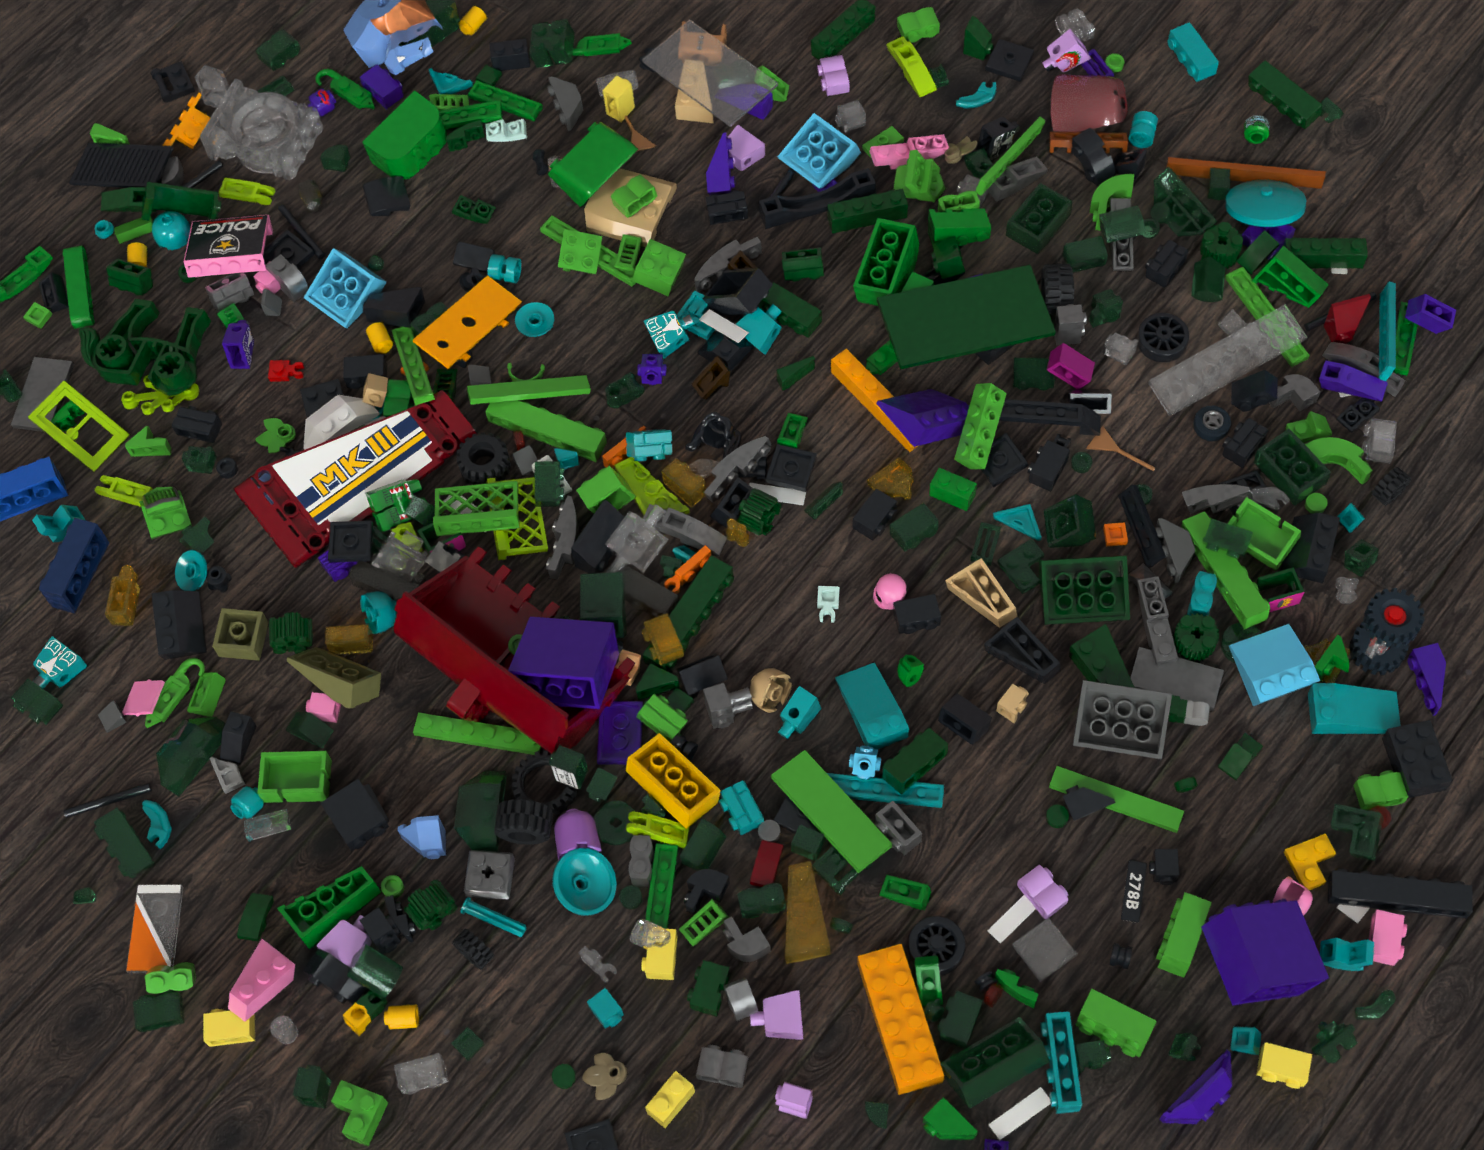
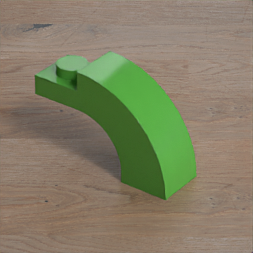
M1123 174L1109 178L1095 190L1090 207V213H1094L1092 222H1096L1095 230L1103 231L1106 210L1110 206L1111 198H1131L1134 174Z
M1333 437L1315 439L1305 444L1301 456L1314 469L1323 464H1338L1346 468L1362 485L1369 480L1373 471L1370 465L1361 459L1364 451L1354 443L1344 439Z

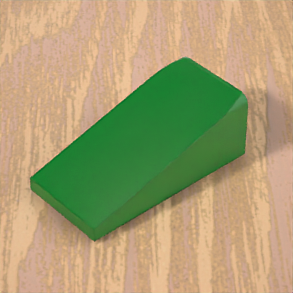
M788 413L777 439V444L798 449L808 417Z
M886 875L879 895L925 911L931 895V889L928 884Z
M938 956L916 957L915 967L921 1005H943Z

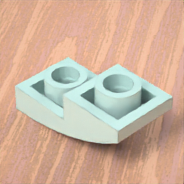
M501 119L486 124L487 141L507 142L527 138L526 122L524 119L505 123Z

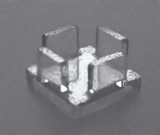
M392 531L371 564L403 584L408 585L425 564L428 553L426 551L422 554L419 552L423 540L409 531L404 532L401 540L395 538L396 533Z

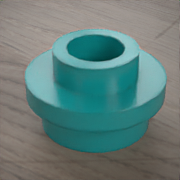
M101 220L95 225V234L101 239L108 238L114 231L113 224L106 220Z

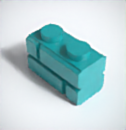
M671 430L626 432L627 456L634 458V461H646V457L653 456L654 460L665 459V455H672Z
M742 780L720 792L721 799L719 803L724 812H729L731 818L728 820L734 831L738 829L740 835H744L752 829L758 828L764 822V817L745 781Z

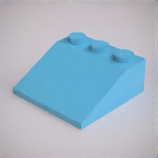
M813 113L778 155V159L817 188L822 189L832 179H835L848 169L861 154V151L855 142Z
M333 248L305 294L304 299L343 327L348 328L363 313V305L367 302L369 296L381 293L387 282L345 252Z
M1289 624L1229 645L1253 706L1311 686L1312 683L1320 681L1313 661Z

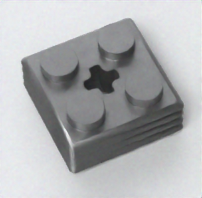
M470 850L464 884L466 897L508 900L510 898L515 862L513 853ZM492 871L493 874L490 875V878H486L485 874Z

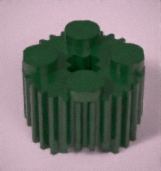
M1221 222L1217 226L1213 225L1204 233L1200 254L1202 255L1201 260H1204L1203 263H1207L1206 266L1215 265V267L1219 266V268L1223 266V268L1229 269V267L1236 264V260H1238L1241 252L1243 237L1228 222Z
M753 488L747 500L743 499L739 505L741 515L736 524L758 536L761 534L767 536L772 530L773 525L771 523L775 514L779 515L782 503L777 502V498Z
M287 612L283 618H270L269 644L273 647V653L283 654L286 651H294L298 654L313 645L312 619L303 618L298 612Z
M1198 613L1196 615L1191 614V616L1184 615L1177 624L1173 635L1175 648L1178 650L1177 653H1181V657L1185 656V659L1189 661H1197L1198 663L1202 659L1209 658L1219 640V629H1216L1215 620L1211 616L1203 617V614L1198 615Z
M437 879L431 881V885L428 888L415 890L408 897L410 903L404 908V911L419 930L430 928L433 931L442 924L441 919L444 916L451 915L457 910L456 901Z

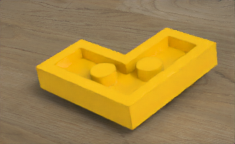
M1326 834L1284 850V854L1302 886L1311 890L1326 883L1317 863L1336 855Z

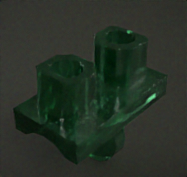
M1322 1021L1318 1024L1321 1032L1316 1035L1320 1042L1311 1050L1315 1055L1322 1056L1328 1063L1334 1064L1342 1056L1336 1049L1337 1045L1341 1044L1345 1050H1350L1358 1044L1353 1034L1356 1029L1352 1024L1346 1026L1341 1023L1338 1026L1335 1021H1332L1329 1025Z

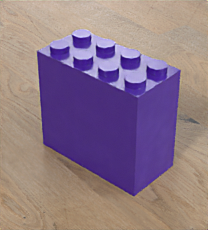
M530 617L508 671L556 706L600 709L619 657L614 623Z
M1281 899L1274 903L1264 901L1257 905L1250 902L1240 907L1232 904L1223 908V913L1209 917V922L1201 926L1232 1005L1300 996L1329 979L1297 900L1287 901L1286 899Z

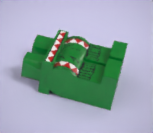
M402 479L398 482L365 492L370 508L374 511L372 514L378 530L382 532L387 531L395 525L421 516L419 512L428 508L425 497L414 499L413 493L422 490L418 479L408 481Z

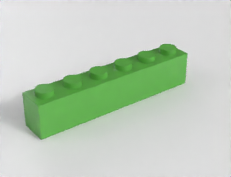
M526 401L493 402L489 404L485 411L490 423L559 449L577 452L578 456L594 462L598 461L607 444L605 433L601 429L585 426L580 421L569 420L564 415L553 414L542 407H534Z
M1205 511L1183 520L1181 528L1189 531L1195 547V555L1207 573L1216 575V587L1244 630L1266 621L1270 610L1268 601L1262 598L1257 584L1250 580L1246 568L1238 562L1235 551L1230 550L1224 535L1216 529L1214 520L1211 517L1209 518Z

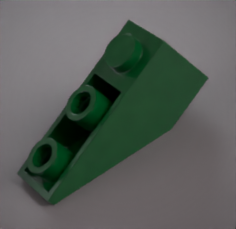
M129 187L102 192L101 211L142 212V202L146 187Z

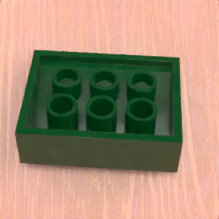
M1127 556L1038 560L1044 625L1130 620Z

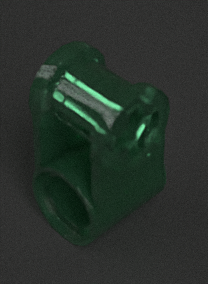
M984 148L964 155V161L968 170L979 184L980 179L992 168L993 163L988 158Z
M4 369L0 375V395L7 402L12 403L17 401L23 392L7 370Z
M628 373L605 388L607 405L611 408H620L622 405L639 398L645 392V388L636 381L634 373Z

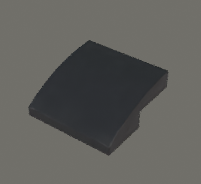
M402 176L381 178L363 184L370 216H389L390 211H409L411 205Z

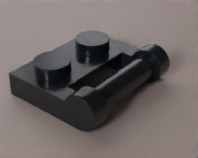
M182 61L162 69L155 68L151 71V76L156 80L161 91L163 102H170L195 92ZM168 76L173 86V91H168L163 78Z

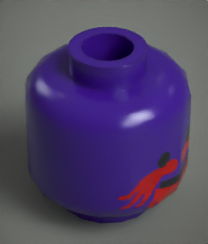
M321 88L309 95L310 103L307 105L313 114L317 113L320 117H323L335 109L334 104L337 102L329 90L326 91Z

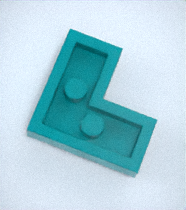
M694 291L677 315L681 319L690 314L695 325L686 330L708 340L715 329L699 319L709 306L703 300L705 295Z

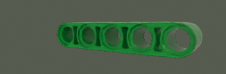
M83 245L63 249L69 314L74 329L94 325L86 250Z

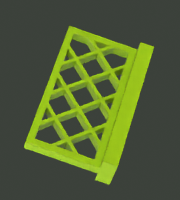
M536 477L504 481L488 478L487 484L517 481L518 494L525 498L518 504V512L522 511L528 515L523 522L520 521V528H517L515 532L510 529L493 531L498 560H505L507 556L547 552L548 545ZM532 484L533 487L529 494L520 489L523 485ZM487 491L488 497L493 493L492 491ZM497 496L491 502L497 506L502 502V498ZM528 500L536 505L532 512L523 507ZM531 518L539 523L535 530L526 525ZM522 528L531 533L526 540L517 535ZM536 536L542 540V546H533L529 542ZM514 538L522 543L519 548L510 549L509 543Z

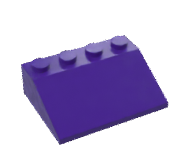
M933 389L878 400L876 403L913 447L960 436L970 406L966 402Z

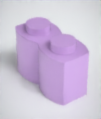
M843 56L821 58L820 65H817L818 75L823 78L821 79L822 91L826 90L827 96L849 92V79Z
M1038 865L1019 879L1017 886L1044 919H1048L1067 904L1069 900L1067 898L1068 893L1062 885L1058 886L1052 880L1054 877L1048 868Z
M784 1082L783 1086H778L775 1099L776 1105H779V1111L807 1119L813 1096L810 1089Z

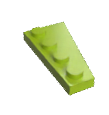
M629 457L615 465L617 473L626 480L635 494L636 498L634 500L643 515H645L649 504L665 510L669 507L686 515L690 513L686 505L679 502L673 493L664 488L663 484L656 480L640 462L634 461V458Z

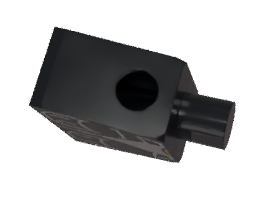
M1000 117L983 125L976 152L990 163L1011 147L1014 135L1020 129L1018 123L1015 121L1010 123L1005 117Z

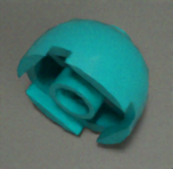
M176 211L162 212L154 219L151 227L153 238L159 247L162 246L168 250H175L188 243L187 239L191 230L190 223L184 215Z
M374 591L361 596L362 612L366 611L367 618L364 620L372 634L389 630L394 625L397 617V611H395L397 602L384 592Z

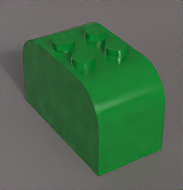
M414 90L362 143L372 164L390 177L402 176L403 180H406L417 174L440 152L446 144L447 132L437 107Z
M877 218L853 285L858 302L878 306L877 297L901 293L917 262L919 239L915 225Z

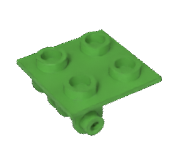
M564 229L558 267L563 268V271L567 272L575 270L596 274L602 236Z

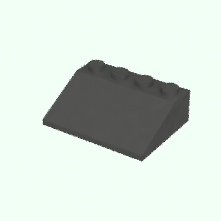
M1083 680L1073 735V746L1162 759L1172 693Z

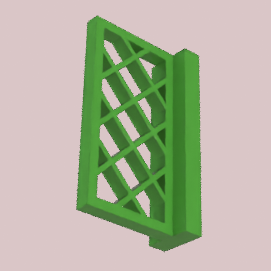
M509 481L436 488L435 517H433L436 535L443 536L460 532L463 534L520 528L518 517V482ZM513 488V492L508 496L501 493L505 489ZM484 491L493 492L487 499L481 495ZM470 492L472 494L467 500L460 497L464 493ZM449 494L452 496L446 502L440 499V495ZM499 496L503 501L496 506L491 501ZM476 498L483 501L478 507L471 505ZM458 500L462 504L455 510L450 505ZM507 503L513 506V509L502 510ZM487 505L493 508L489 512H481ZM466 507L472 510L471 513L461 514ZM446 509L451 512L450 515L440 516Z

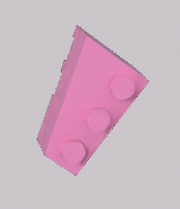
M261 939L230 991L228 1009L244 1022L247 1021L293 981L295 964L265 940Z

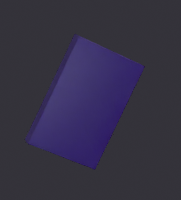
M614 701L610 707L606 706L599 715L597 764H627L628 757L642 747L643 722L636 717L643 707V701Z

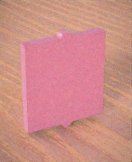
M150 679L134 682L122 714L136 715L137 717L139 715L152 714L165 682L163 680L151 681Z

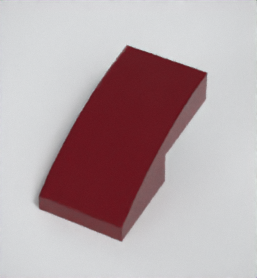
M765 840L761 841L750 885L772 889L783 852L782 844Z

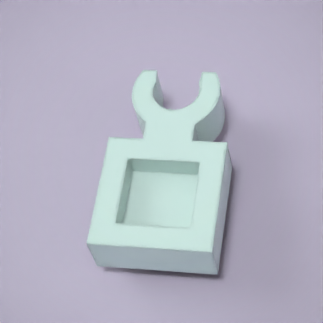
M818 586L817 608L822 609L819 613L820 622H823L825 615L831 616V623L835 622V611L833 609H839V587Z

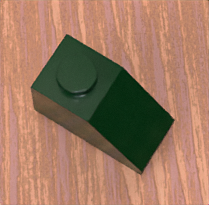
M972 16L965 28L963 54L984 61L987 54H991L994 44L991 43L992 34L977 17Z

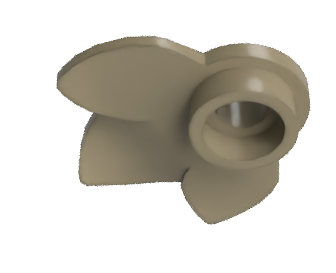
M966 136L956 145L948 143L949 148L944 154L946 162L953 164L959 162L962 156L976 148L978 142H971L970 138Z
M599 1053L594 1055L595 1065L585 1071L582 1079L585 1083L596 1087V1100H605L614 1095L617 1085L625 1081L627 1068L623 1063L614 1061L611 1055ZM614 1069H617L618 1073L613 1077L612 1072Z

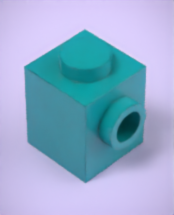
M606 988L587 1001L590 1010L605 1029L609 1026L614 1027L622 1020L623 1011Z

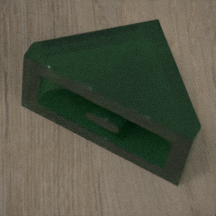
M296 712L285 729L287 732L323 749L333 733L332 728L310 712Z

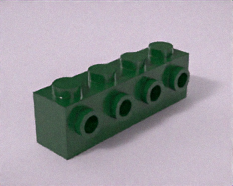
M857 0L811 40V55L820 61L821 58L833 57L875 21V6L867 0Z
M1266 60L1249 74L1248 85L1250 89L1262 95L1267 103H1272L1276 106L1281 114H1286L1290 117L1295 125L1306 129L1321 115L1322 104Z
M903 189L890 190L889 192L827 204V216L832 234L875 225L877 218L891 221L907 218L908 203Z
M1293 237L1285 238L1283 245L1309 268H1363L1368 256L1366 238Z

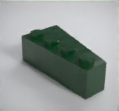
M1106 624L1071 645L1069 657L1088 681L1135 688Z

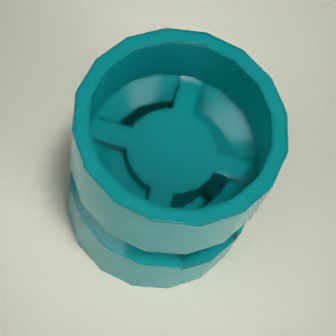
M1140 111L1134 115L1128 139L1133 146L1148 148L1153 144L1158 123L1157 116L1147 111Z
M492 254L488 264V276L493 280L500 281L504 279L505 282L516 284L521 274V259L515 257H508L506 259L503 255Z

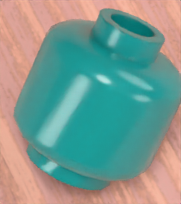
M245 786L231 798L232 805L230 808L238 818L250 819L263 808L264 802L257 794L258 788Z

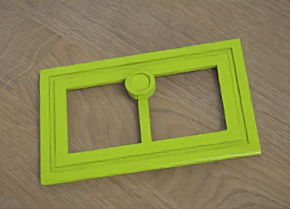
M65 380L28 416L32 422L93 472L130 435ZM65 396L88 414L75 428L68 429L66 434L45 418ZM91 417L113 435L94 456L90 455L74 441L79 437L78 430Z

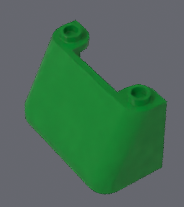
M594 122L587 129L589 133L561 161L557 158L549 166L552 170L548 175L579 207L638 150L632 142L602 122L598 124Z

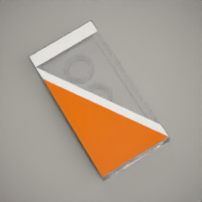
M182 884L137 885L126 967L127 973H147L149 969L159 965L174 966L183 895Z

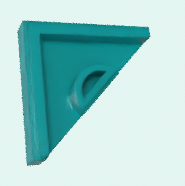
M432 68L428 69L439 94L451 95L473 87L471 80L466 81L445 72L443 74L433 71Z
M1030 504L993 513L995 520L1037 541L1041 540L1042 536Z

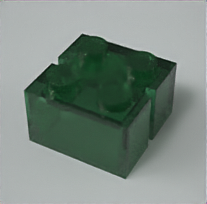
M567 19L551 21L550 25L548 22L532 24L529 54L537 68L553 65V61L547 51H549L556 65L572 62L575 33Z

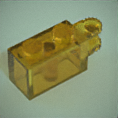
M130 565L122 567L119 577H112L105 615L112 625L133 626L140 587L137 584V574Z

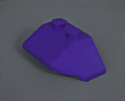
M1226 1050L1162 1114L1159 1120L1162 1123L1197 1124L1201 1119L1206 1122L1215 1112L1212 1108L1217 1103L1222 1106L1231 1096L1228 1093L1232 1088L1231 1053Z

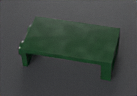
M147 182L142 202L141 220L149 221L152 209L206 216L208 220L218 219L221 200H218V192Z

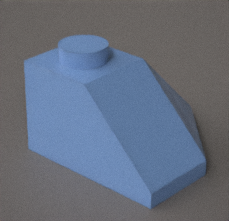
M438 815L416 817L411 820L410 825L402 824L398 826L401 838L423 857L438 859L440 856L446 855V830Z

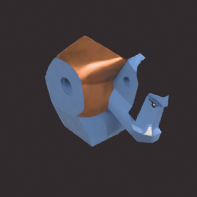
M364 0L347 23L344 32L354 50L369 68L385 62L390 73L397 75L403 72L405 67L434 52L428 37L405 46H399V43L408 42L419 35H423L432 26H438L441 29L442 26L432 14L425 0Z

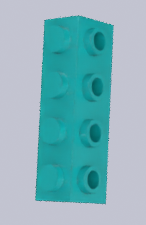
M1070 1012L1046 1013L1044 1022H1041L1042 1037L1046 1036L1047 1045H1044V1057L1050 1063V1068L1047 1069V1080L1053 1086V1092H1050L1051 1107L1055 1106L1056 1114L1080 1112L1082 1099Z

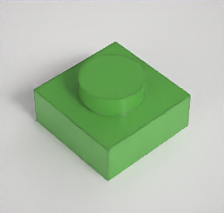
M34 302L23 318L42 329L52 316V312Z

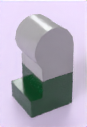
M1172 695L1168 722L1198 726L1208 724L1210 705L1204 702L1180 699V696Z

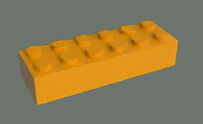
M902 944L858 956L857 964L898 1095L942 1083L944 1080L943 1070Z

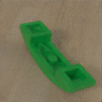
M41 246L25 256L27 262L0 281V302L17 295L31 285L48 267L53 259L52 256Z

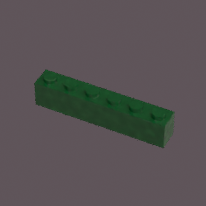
M710 556L642 654L645 664L655 665L667 672L676 666L680 653H684L687 650L691 637H695L698 634L702 621L709 618L713 605L720 602L724 589L730 587L733 583L732 566Z

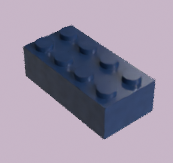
M74 518L72 524L68 526L66 536L63 542L59 544L58 552L54 560L50 562L45 578L40 582L39 590L53 608L75 614L110 543L98 524Z

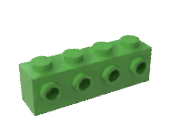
M992 383L976 384L954 460L968 469L986 468L1007 393Z

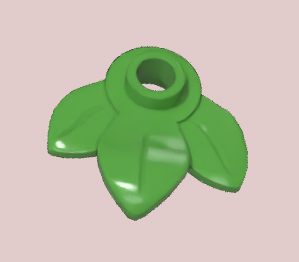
M269 418L264 420L267 431L255 440L261 446L268 447L269 453H277L280 451V447H285L286 443L291 442L295 438L296 432L291 425L284 424L280 419Z

